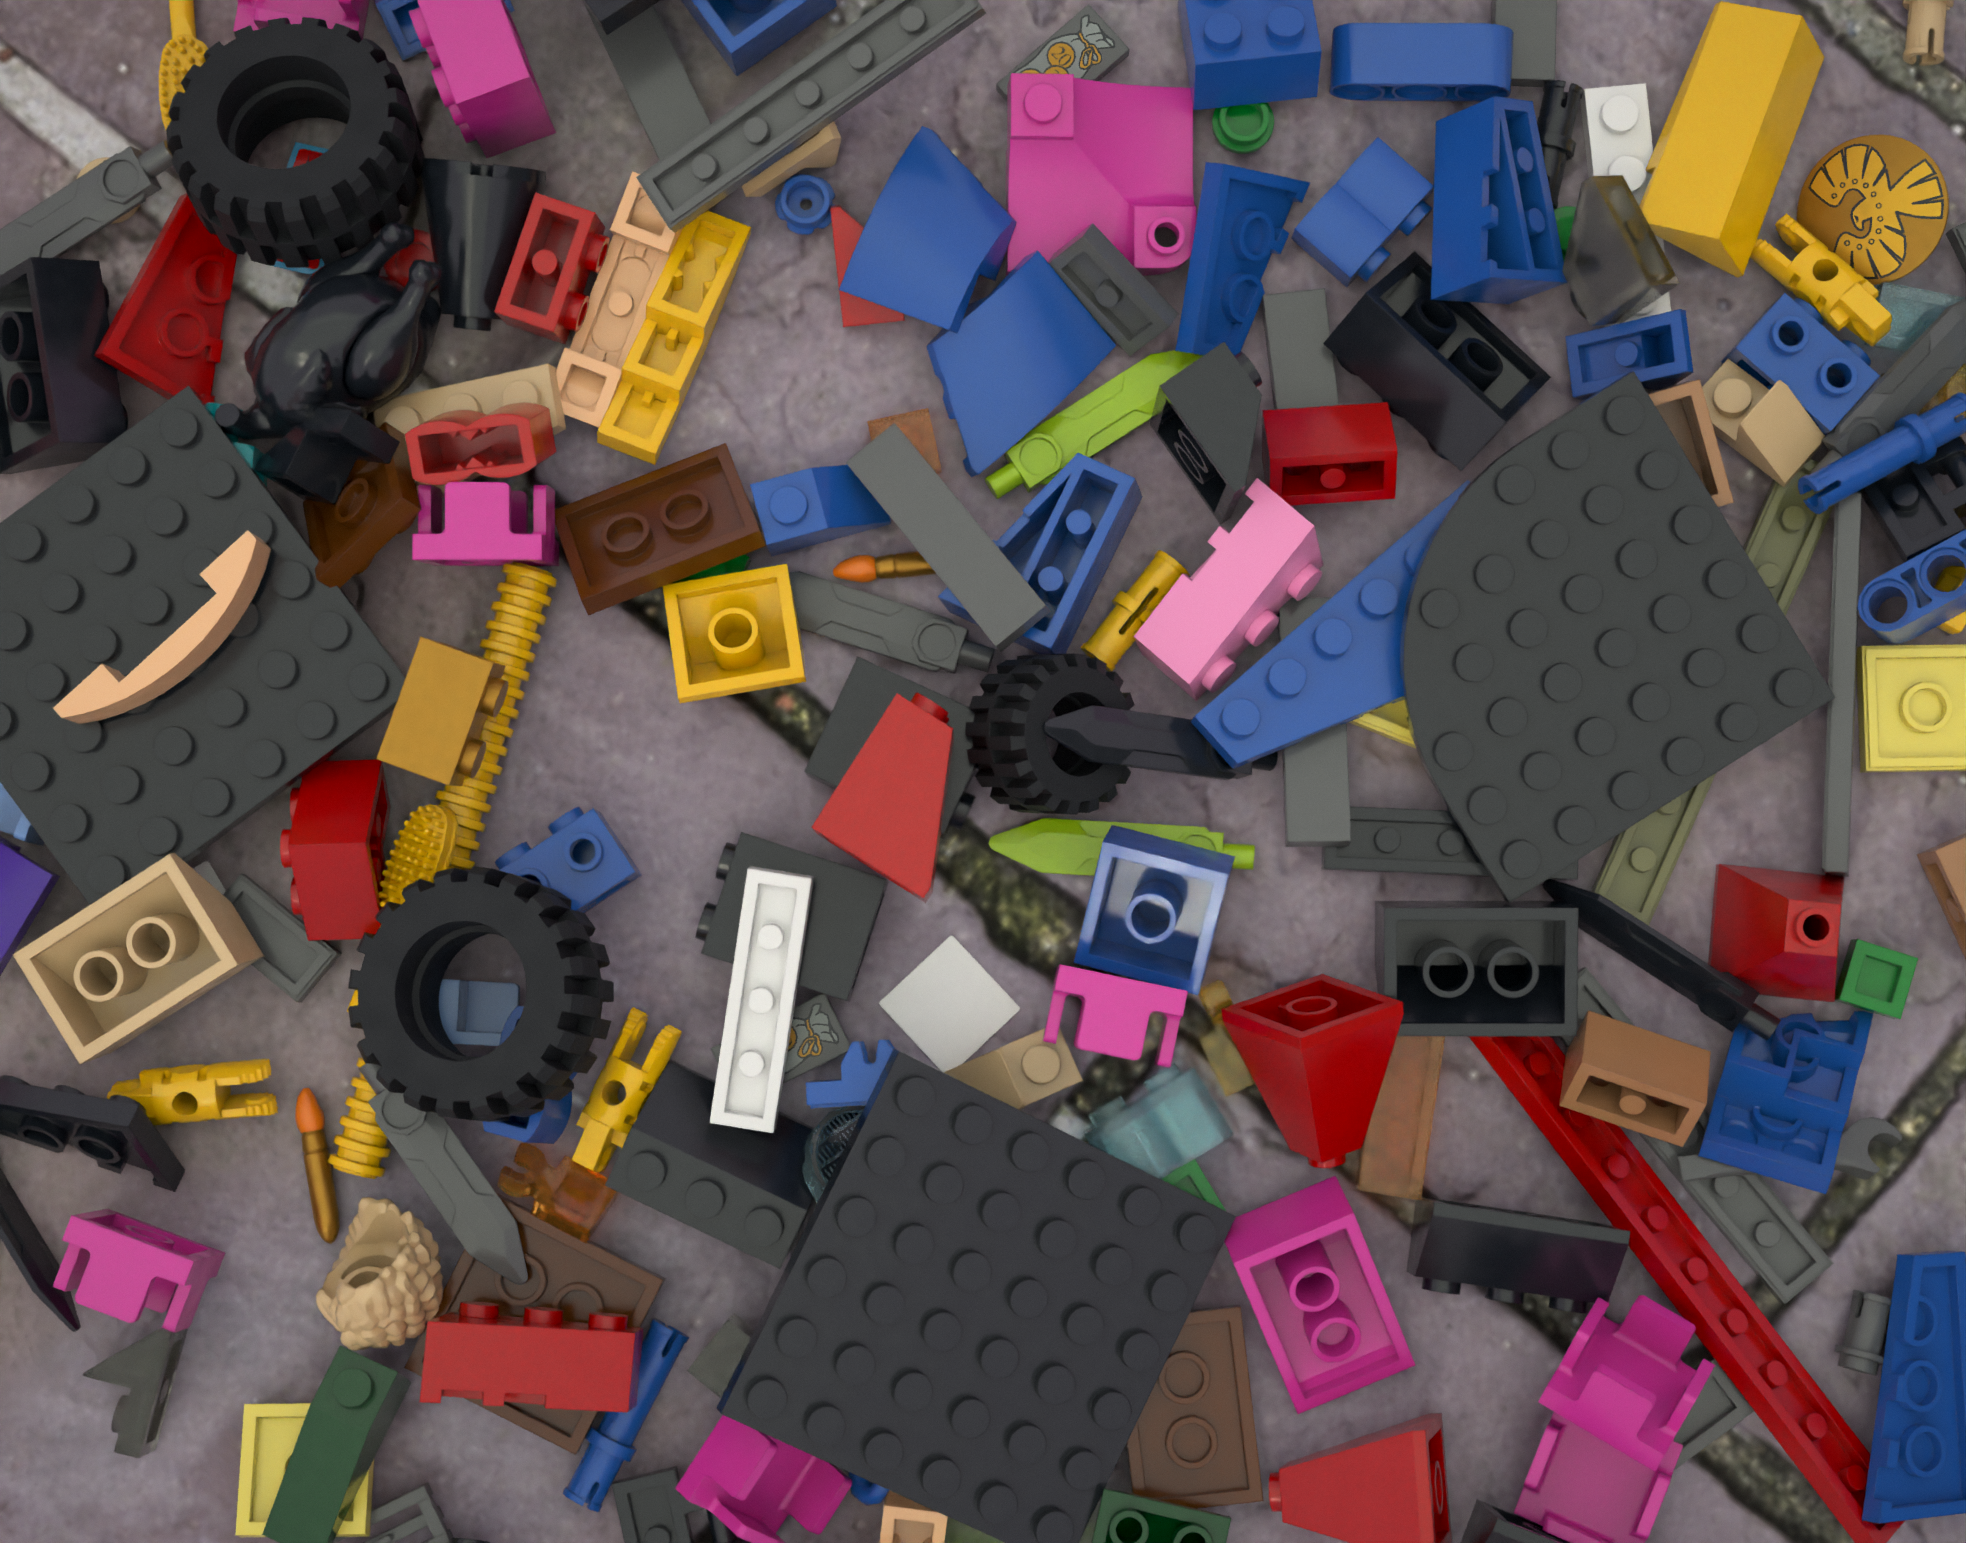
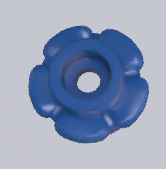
M806 174L795 175L785 182L781 193L777 195L775 209L778 217L787 222V227L790 231L799 235H809L814 232V229H824L832 222L830 206H834L832 200L835 198V193L831 185L820 177ZM803 200H810L812 202V207L809 210H804L800 207Z

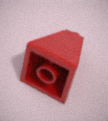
M1716 864L1708 964L1720 972H1729L1760 992L1759 995L1835 1002L1845 877Z
M1320 974L1221 1009L1222 1021L1290 1150L1306 1156L1308 1164L1312 1167L1332 1168L1345 1163L1347 1153L1362 1148L1404 1015L1402 1001Z
M1429 1413L1287 1462L1279 1469V1472L1270 1473L1269 1501L1272 1512H1282V1522L1349 1543H1452L1442 1413Z

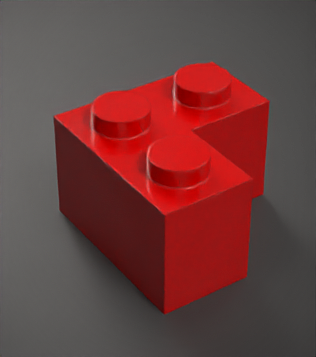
M380 760L324 761L302 777L300 787H293L291 789L290 817L292 826L291 829H283L281 832L280 856L283 867L292 868L291 907L294 915L303 916L308 941L362 939L364 932L375 935L381 925L376 920L375 915L383 908L380 906L382 898H379V892L383 890L380 882L385 879L382 872L387 870L383 846L391 805L383 763Z

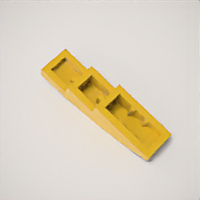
M707 210L683 227L646 304V318L621 368V382L598 428L597 443L653 465L656 464L685 400L729 293L751 234L750 226Z

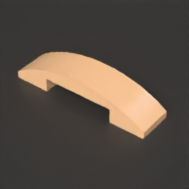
M633 171L610 228L613 236L604 264L597 275L590 293L586 317L580 330L575 333L570 348H564L556 369L564 415L599 428L621 382V368L646 318V304L682 231L680 229L675 233L669 229L636 178L640 174Z
M247 530L199 574L217 594L126 677L120 671L101 664L53 709L61 718L78 724L99 721L139 707L184 680L219 648L246 612L266 570L271 552L270 547L262 539Z

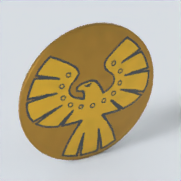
M1866 135L1851 139L1833 148L1813 167L1805 180L1799 196L1797 222L1825 244L1829 251L1834 252L1849 264L1857 274H1861L1872 285H1881L1910 274L1920 267L1934 252L1947 225L1949 194L1944 176L1938 165L1919 146L1903 138L1891 135Z

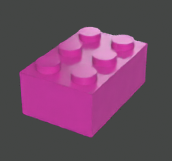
M417 0L419 8L409 11L410 18L423 49L426 48L435 68L431 70L440 97L445 107L449 108L455 125H459L466 144L477 140L486 158H490L556 133L517 28L504 0Z

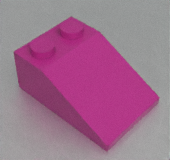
M1336 1175L1235 1218L1224 1242L1297 1414L1415 1366L1357 1219Z

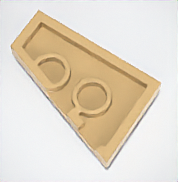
M550 364L398 396L373 411L376 427L379 428L384 422H387L405 435L411 429L445 412L473 410L487 415L505 405L527 402L549 408L554 436L566 429L556 367ZM475 472L458 482H470L481 474ZM415 480L417 492H418V486H419V485H431V484L421 483V482H418V481ZM434 485L441 488L442 498H445V485Z

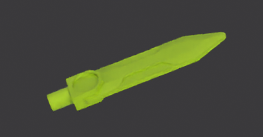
M1175 350L1150 354L1028 432L1016 445L1005 452V458L1009 463L984 478L988 488L996 499L1001 498L1021 484L1024 485L1029 493L1040 485H1047L1077 453L1089 458L1093 457L1149 421L1152 416L1159 386L1204 355Z
M1042 818L996 834L989 840V846L992 850L1040 873L1095 876L1103 840L1111 826L1115 825L1235 856L1232 869L1253 870L1255 845L1223 843L1224 833L1210 832L1206 827Z

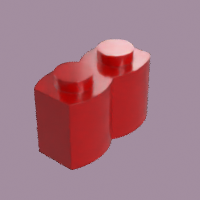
M513 403L500 407L487 415L473 410L449 411L418 425L405 434L412 478L418 482L431 485H446L448 482H458L475 472L494 478L517 476L529 471L556 453L550 410L543 405L535 403Z

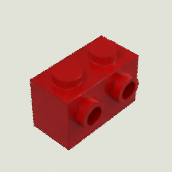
M535 192L494 310L507 325L562 344H566L570 330L576 332L580 330L589 306V296L583 294L591 271L598 273L601 270L610 242L609 237L603 235L606 227L597 214Z
M1388 402L1262 410V464L1266 486L1290 506L1395 499L1398 449Z

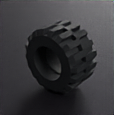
M1075 653L1017 656V660H1005L997 665L998 674H987L980 683L984 691L983 695L972 697L969 709L975 712L973 722H966L965 736H972L973 747L966 750L969 763L978 764L980 769L975 777L981 787H992L990 797L998 804H1009L1010 810L1024 813L1077 815L1078 813H1090L1098 810L1099 802H1110L1118 794L1115 784H1126L1131 774L1129 768L1089 762L1058 743L1054 757L1051 758L1042 725L1048 720L1052 709L1056 717L1092 705L1130 710L1135 704L1130 692L1122 693L1120 691L1124 682L1116 672H1106V663L1097 658H1086L1085 654Z

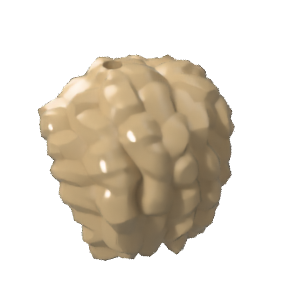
M364 1197L358 1203V1214H356L352 1223L348 1226L349 1234L345 1237L346 1246L341 1249L339 1259L333 1263L332 1271L327 1273L324 1285L316 1294V1303L320 1312L337 1331L341 1332V1343L353 1351L365 1350L369 1347L387 1348L390 1343L394 1346H401L405 1344L406 1337L416 1338L422 1334L426 1327L425 1323L431 1320L439 1311V1305L443 1297V1276L440 1272L441 1257L438 1256V1243L433 1240L432 1232L424 1228V1223L416 1218L411 1211L402 1213L392 1200L387 1198L376 1200L371 1197Z

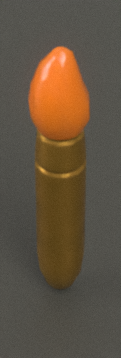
M918 551L896 553L895 555L888 554L877 556V558L870 555H857L840 562L833 569L835 577L860 583L871 582L877 578L895 579L896 577L936 575L935 571Z
M303 1088L297 1097L295 1120L300 1133H302V1151L304 1152L303 1158L313 1219L321 1238L326 1243L332 1244L337 1238L340 1223L332 1168L328 1162V1145L325 1133L323 1132L325 1116L311 1089Z

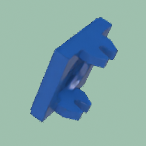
M878 1040L876 1061L874 1063H871L868 1059V1052L864 1041L852 1042L841 1062L842 1079L806 1082L807 1106L810 1105L812 1109L866 1105L895 1048L890 1040Z

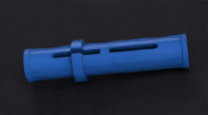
M1958 392L1951 396L1950 399L1919 416L1908 414L1895 422L1892 431L1816 472L1801 477L1798 480L1800 495L1812 489L1814 492L1819 491L1803 500L1806 506L1815 514H1821L1830 506L1911 462L1916 464L1924 463L1933 458L1938 447L1966 433V417L1959 415L1966 411V394Z
M652 1319L651 1326L642 1342L637 1406L628 1413L606 1412L598 1427L591 1426L586 1436L590 1444L568 1486H565L563 1494L567 1498L581 1506L586 1502L588 1504L587 1508L592 1511L600 1512L602 1502L624 1460L631 1462L637 1450L632 1444L681 1349L689 1339V1336L670 1325L666 1327L664 1322L657 1319Z

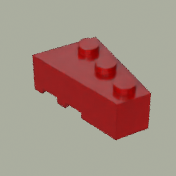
M472 1301L460 1302L459 1312H450L427 1321L419 1402L441 1403V1397L446 1396L481 1399L483 1406H504V1402L544 1405L545 1409L628 1413L637 1406L644 1328L628 1327V1316L623 1314L589 1313L588 1323L563 1321L564 1310L525 1307L524 1318L499 1316V1304Z

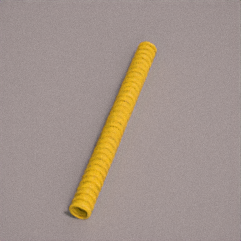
M518 562L503 564L501 572L506 575L505 582L497 583L496 591L501 596L499 601H493L490 609L495 612L494 620L486 621L485 628L490 631L488 639H481L479 645L484 650L483 658L506 666L501 678L508 681L505 700L495 718L487 716L479 740L486 742V750L480 768L474 778L466 776L462 786H448L445 784L444 790H437L435 798L440 800L439 805L446 806L452 810L458 820L457 841L449 869L458 868L466 871L471 870L475 866V862L471 861L470 857L472 851H479L481 844L475 840L477 833L484 832L486 824L481 822L483 813H490L492 808L486 802L489 794H496L497 786L492 784L494 775L500 776L503 770L501 766L497 765L499 757L507 756L508 748L503 746L505 737L512 738L514 730L509 728V723L511 719L518 718L519 711L514 709L516 700H523L525 692L520 690L522 681H529L530 673L525 671L527 662L533 663L536 657L530 651L532 645L539 644L541 636L536 633L538 625H545L547 619L542 614L543 607L551 606L552 598L547 593L549 588H556L558 582L552 573ZM359 1057L356 1065L362 1067L366 1063L362 1057ZM360 1072L359 1077H352L351 1085L356 1087L354 1096L346 1097L345 1104L350 1107L348 1115H341L339 1123L345 1127L343 1134L335 1135L333 1142L339 1146L337 1154L329 1155L328 1162L333 1165L334 1169L376 1179L377 1177L384 1176L386 1169L380 1164L383 1157L387 1158L390 1156L391 1149L386 1146L388 1138L375 1121L376 1113L368 1103L370 1099L376 1096V1093Z

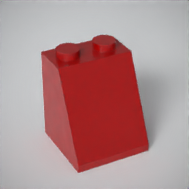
M916 692L911 701L899 694L895 695L811 828L820 837L926 903L933 893L954 735L953 728L947 725L950 720L947 717L949 713L932 700Z

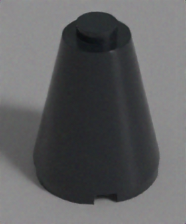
M423 158L421 177L433 259L435 263L441 266L443 271L442 279L437 284L441 314L454 315V328L491 331L492 319L502 320L494 310L535 192L542 195L545 193L547 187L545 184L546 172L505 165H484L469 161Z

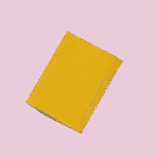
M787 564L671 583L663 586L679 703L806 682L804 650Z

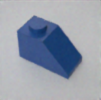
M848 465L808 468L750 484L765 542L771 557L891 524L890 516Z

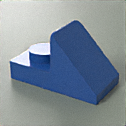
M1678 309L1565 336L1573 398L1586 400L1632 371L1635 372L1644 388L1655 391L1673 386L1694 373L1686 310Z

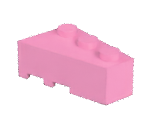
M1256 478L1245 493L1254 502L1232 531H1227L1223 526L1218 527L1207 541L1216 549L1213 554L1191 577L1186 574H1182L1134 635L1141 654L1195 701L1207 689L1211 693L1219 690L1234 673L1237 666L1234 660L1249 644H1252L1254 647L1259 646L1274 631L1279 622V617L1276 616L1279 613V609L1290 598L1300 601L1306 597L1322 576V572L1319 569L1323 566L1315 526L1258 478Z

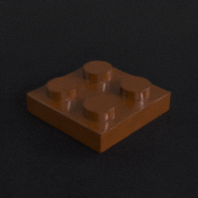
M384 422L379 429L400 441L389 464L356 460L335 504L305 500L302 503L310 547L319 560L315 567L316 579L329 588L334 586L341 588L353 575L365 571L371 564L375 554L396 534L405 532L412 525L417 514L422 510L416 483L412 478L405 435L387 422Z

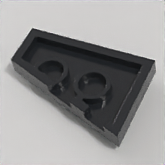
M0 1076L1 1135L55 1153L63 1152L66 1145L69 1144L75 1146L86 1156L97 1160L98 1167L121 1174L127 1163L151 1171L154 1176L153 1185L173 1192L176 1191L185 1169L146 1115V1109L139 1102L122 1095H113L110 1099L88 1096L66 1085H57L54 1089L32 1086L14 1076Z

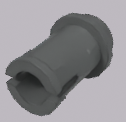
M1853 1290L1851 1310L1842 1346L1835 1345L1834 1350L1840 1353L1838 1366L1869 1375H1877L1879 1364L1883 1365L1884 1357L1881 1356L1889 1321L1890 1298Z

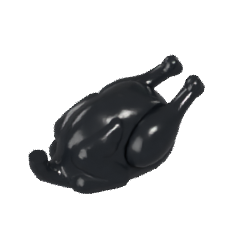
M397 222L385 224L380 234L364 248L349 256L328 263L314 272L300 290L297 304L294 307L281 308L265 323L244 353L246 370L252 378L253 390L256 395L254 404L245 412L232 403L220 405L216 410L215 420L227 434L241 439H282L318 407L351 410L367 420L368 414L382 407L410 387L423 371L441 318L440 305L429 294L441 281L443 271L441 266L435 262L414 260L409 268V278L405 288L389 277L379 275L381 268L397 252L407 248L414 242L415 234L412 227Z

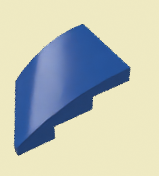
M922 126L906 148L879 195L852 254L839 290L958 334L978 276L996 281L1017 222L986 191L978 178L941 141V137L935 131Z
M1039 251L1025 256L988 296L968 304L958 334L943 328L926 346L934 373L943 385V401L948 417L957 421L967 452V457L963 460L966 472L971 477L983 472L1031 431L1116 346Z
M1854 1011L1849 1020L1815 1021L1812 1013L1791 1014L1787 1017L1779 1018L1781 1021L1768 1041L1743 1025L1738 1024L1732 1034L1698 1156L1826 1194L1833 1176L1842 1132L1849 1115L1858 1070L1865 1054L1873 1013Z

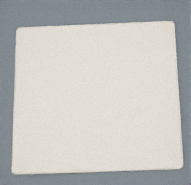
M949 936L879 1002L880 1006L942 1072L963 1064L1020 1010V1007L954 936Z

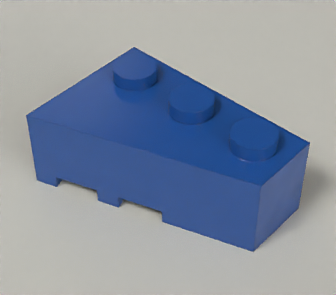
M1493 96L1436 121L1431 300L1511 304L1568 283L1533 101Z
M1077 453L1022 510V516L997 541L992 540L1051 611L1015 640V643L1038 654H1066L1143 497L1134 477ZM948 587L938 596L950 613L978 625Z

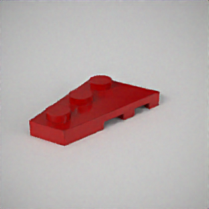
M187 193L181 195L177 200L94 356L168 400L189 385L206 404L209 402L214 403L215 396H212L211 392L215 367L221 360L224 341L220 339L225 304L231 297L237 254L223 246L217 235L208 232L200 221Z

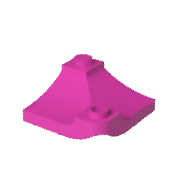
M1011 73L1007 85L1006 211L1017 223L1006 251V276L1025 256L1039 251L1048 262L1055 252L1092 223L1143 276L1165 274L1175 271L1185 264L1191 256L1196 227V206L1193 197V104L1190 88L1108 83L1075 78L1074 74ZM1161 227L1171 229L1176 236V244L1171 247L1159 245L1154 237L1155 230Z

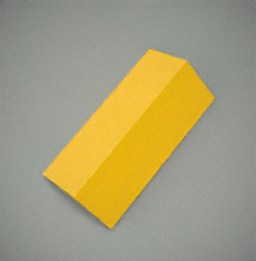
M1723 1L1715 4L1646 167V172L1652 174V177L1632 222L1737 278L1744 275L1824 60V55L1803 16Z

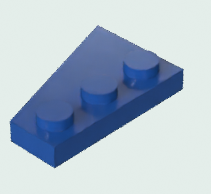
M1206 162L1175 351L1205 355L1223 342L1226 343L1233 355L1241 351L1262 301V296L1265 294L1261 282L1271 254L1282 253L1289 233L1283 229V225L1293 202H1303L1310 182L1222 163Z

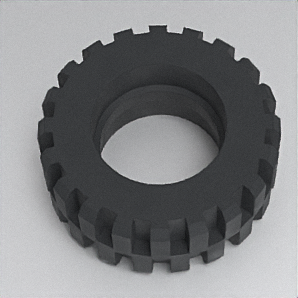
M306 17L302 18L301 24H290L288 18L268 20L269 27L255 31L249 25L235 31L236 39L223 46L218 41L204 53L206 62L201 67L193 64L181 81L185 93L176 92L168 112L172 120L166 129L167 146L173 156L171 162L200 221L210 234L217 235L221 244L235 254L244 255L247 251L251 261L269 266H274L277 259L284 260L287 268L309 267V260L322 259L324 265L341 259V253L354 247L358 251L375 239L373 235L382 229L385 224L398 222L402 218L399 210L400 205L408 207L412 203L419 188L416 178H419L421 175L423 158H425L421 147L423 138L402 77L395 64L388 61L385 51L373 40L366 38L361 40L358 31L337 23L333 29H329L325 20ZM305 118H328L347 124L337 142L324 154L308 163L284 169H268L248 163L257 145L268 134L287 123Z
M473 866L469 872L458 868L438 871L433 878L434 883L418 879L403 888L402 895L406 900L403 904L388 901L375 915L376 920L382 925L375 935L364 932L357 948L358 952L365 954L361 970L351 969L348 989L358 990V1005L348 1008L351 1028L363 1029L365 1039L357 1044L364 1062L382 1066L376 1073V1079L389 1092L404 1093V1103L420 1111L438 1113L439 1117L486 1122L508 1121L510 1116L527 1117L542 1111L545 1099L560 1101L574 1089V1083L569 1076L573 1072L587 1074L598 1057L589 1049L594 1038L606 1040L611 1024L610 1020L601 1019L603 1002L614 1001V982L601 979L600 968L607 967L610 964L605 945L592 942L589 938L594 934L596 928L585 913L572 910V900L559 891L542 886L540 882L493 868ZM496 934L506 938L520 957L526 977L525 1004L515 1029L500 1046L481 1057H471L462 1054L452 1044L443 1028L439 1014L440 986L448 965L463 947L481 936Z

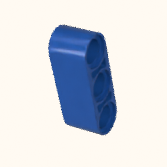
M1348 23L1339 25L1332 32L1329 92L1337 98L1357 101L1482 102L1493 96L1507 98L1511 94L1514 32L1506 26L1489 23Z
M1966 529L1873 579L1863 588L1858 600L1859 614L1861 619L1879 639L1894 644L1911 641L1966 611V578L1956 590L1940 592L1935 589V579L1943 569L1950 566H1961L1966 569ZM1893 597L1907 599V610L1902 618L1890 624L1878 621V609L1883 602Z

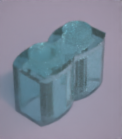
M1176 1063L1171 1064L1170 1068H1163L1144 1080L1143 1084L1148 1092L1126 1105L1123 1098L1118 1096L1091 1112L1088 1116L1094 1125L1083 1131L1090 1145L1160 1179L1209 1151L1234 1134L1196 1070L1191 1066L1181 1072Z

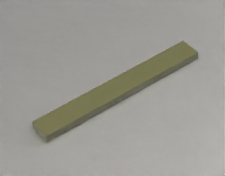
M1812 459L1808 460L1785 487L1773 479L1743 547L1785 616L1834 507L1832 505L1823 513L1815 514L1806 506L1803 500L1819 491L1814 492L1812 489L1805 494L1800 495L1798 480L1805 475H1809V472L1819 463ZM1716 773L1615 836L1591 892L1602 895L1649 926Z

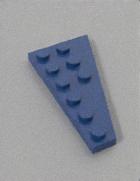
M1469 480L1464 482L1193 717L1191 723L1233 769L1299 743L1306 737L1338 724L1343 725L1362 717L1365 713L1405 699L1403 679H1401L1400 647L1408 594L1416 568L1434 531L1439 528L1448 511L1459 499V495L1468 486Z

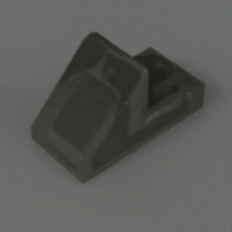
M161 1327L83 1373V1376L131 1388L129 1395L123 1394L119 1399L112 1419L111 1431L118 1434L114 1449L115 1453L141 1458L156 1450L188 1328L174 1333Z

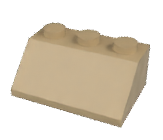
M175 853L165 856L13 954L79 1064L112 1053L264 956L231 901Z

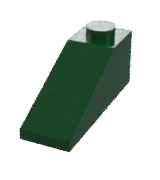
M343 1346L339 1347L310 1404L262 1535L279 1543H333L411 1385L407 1378L399 1372Z

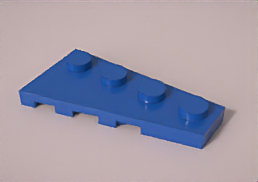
M1963 1251L1897 1254L1862 1521L1879 1524L1966 1513V1254Z

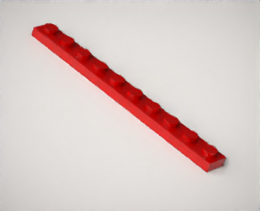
M1468 1036L1611 1224L1630 1231L1628 1245L1682 1317L1695 1325L1696 1330L1694 1333L1855 1543H1887L1905 1521L1880 1524L1862 1521L1871 1454L1618 1125L1559 1106L1565 1055L1551 1036Z

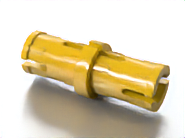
M1161 550L1157 551L1154 559L1126 593L1123 591L1117 593L1112 600V603L1115 605L1113 610L1089 640L1080 647L1088 657L1097 658L1106 663V670L1109 672L1116 668L1115 665L1135 642L1134 635L1182 574L1190 575L1178 561Z

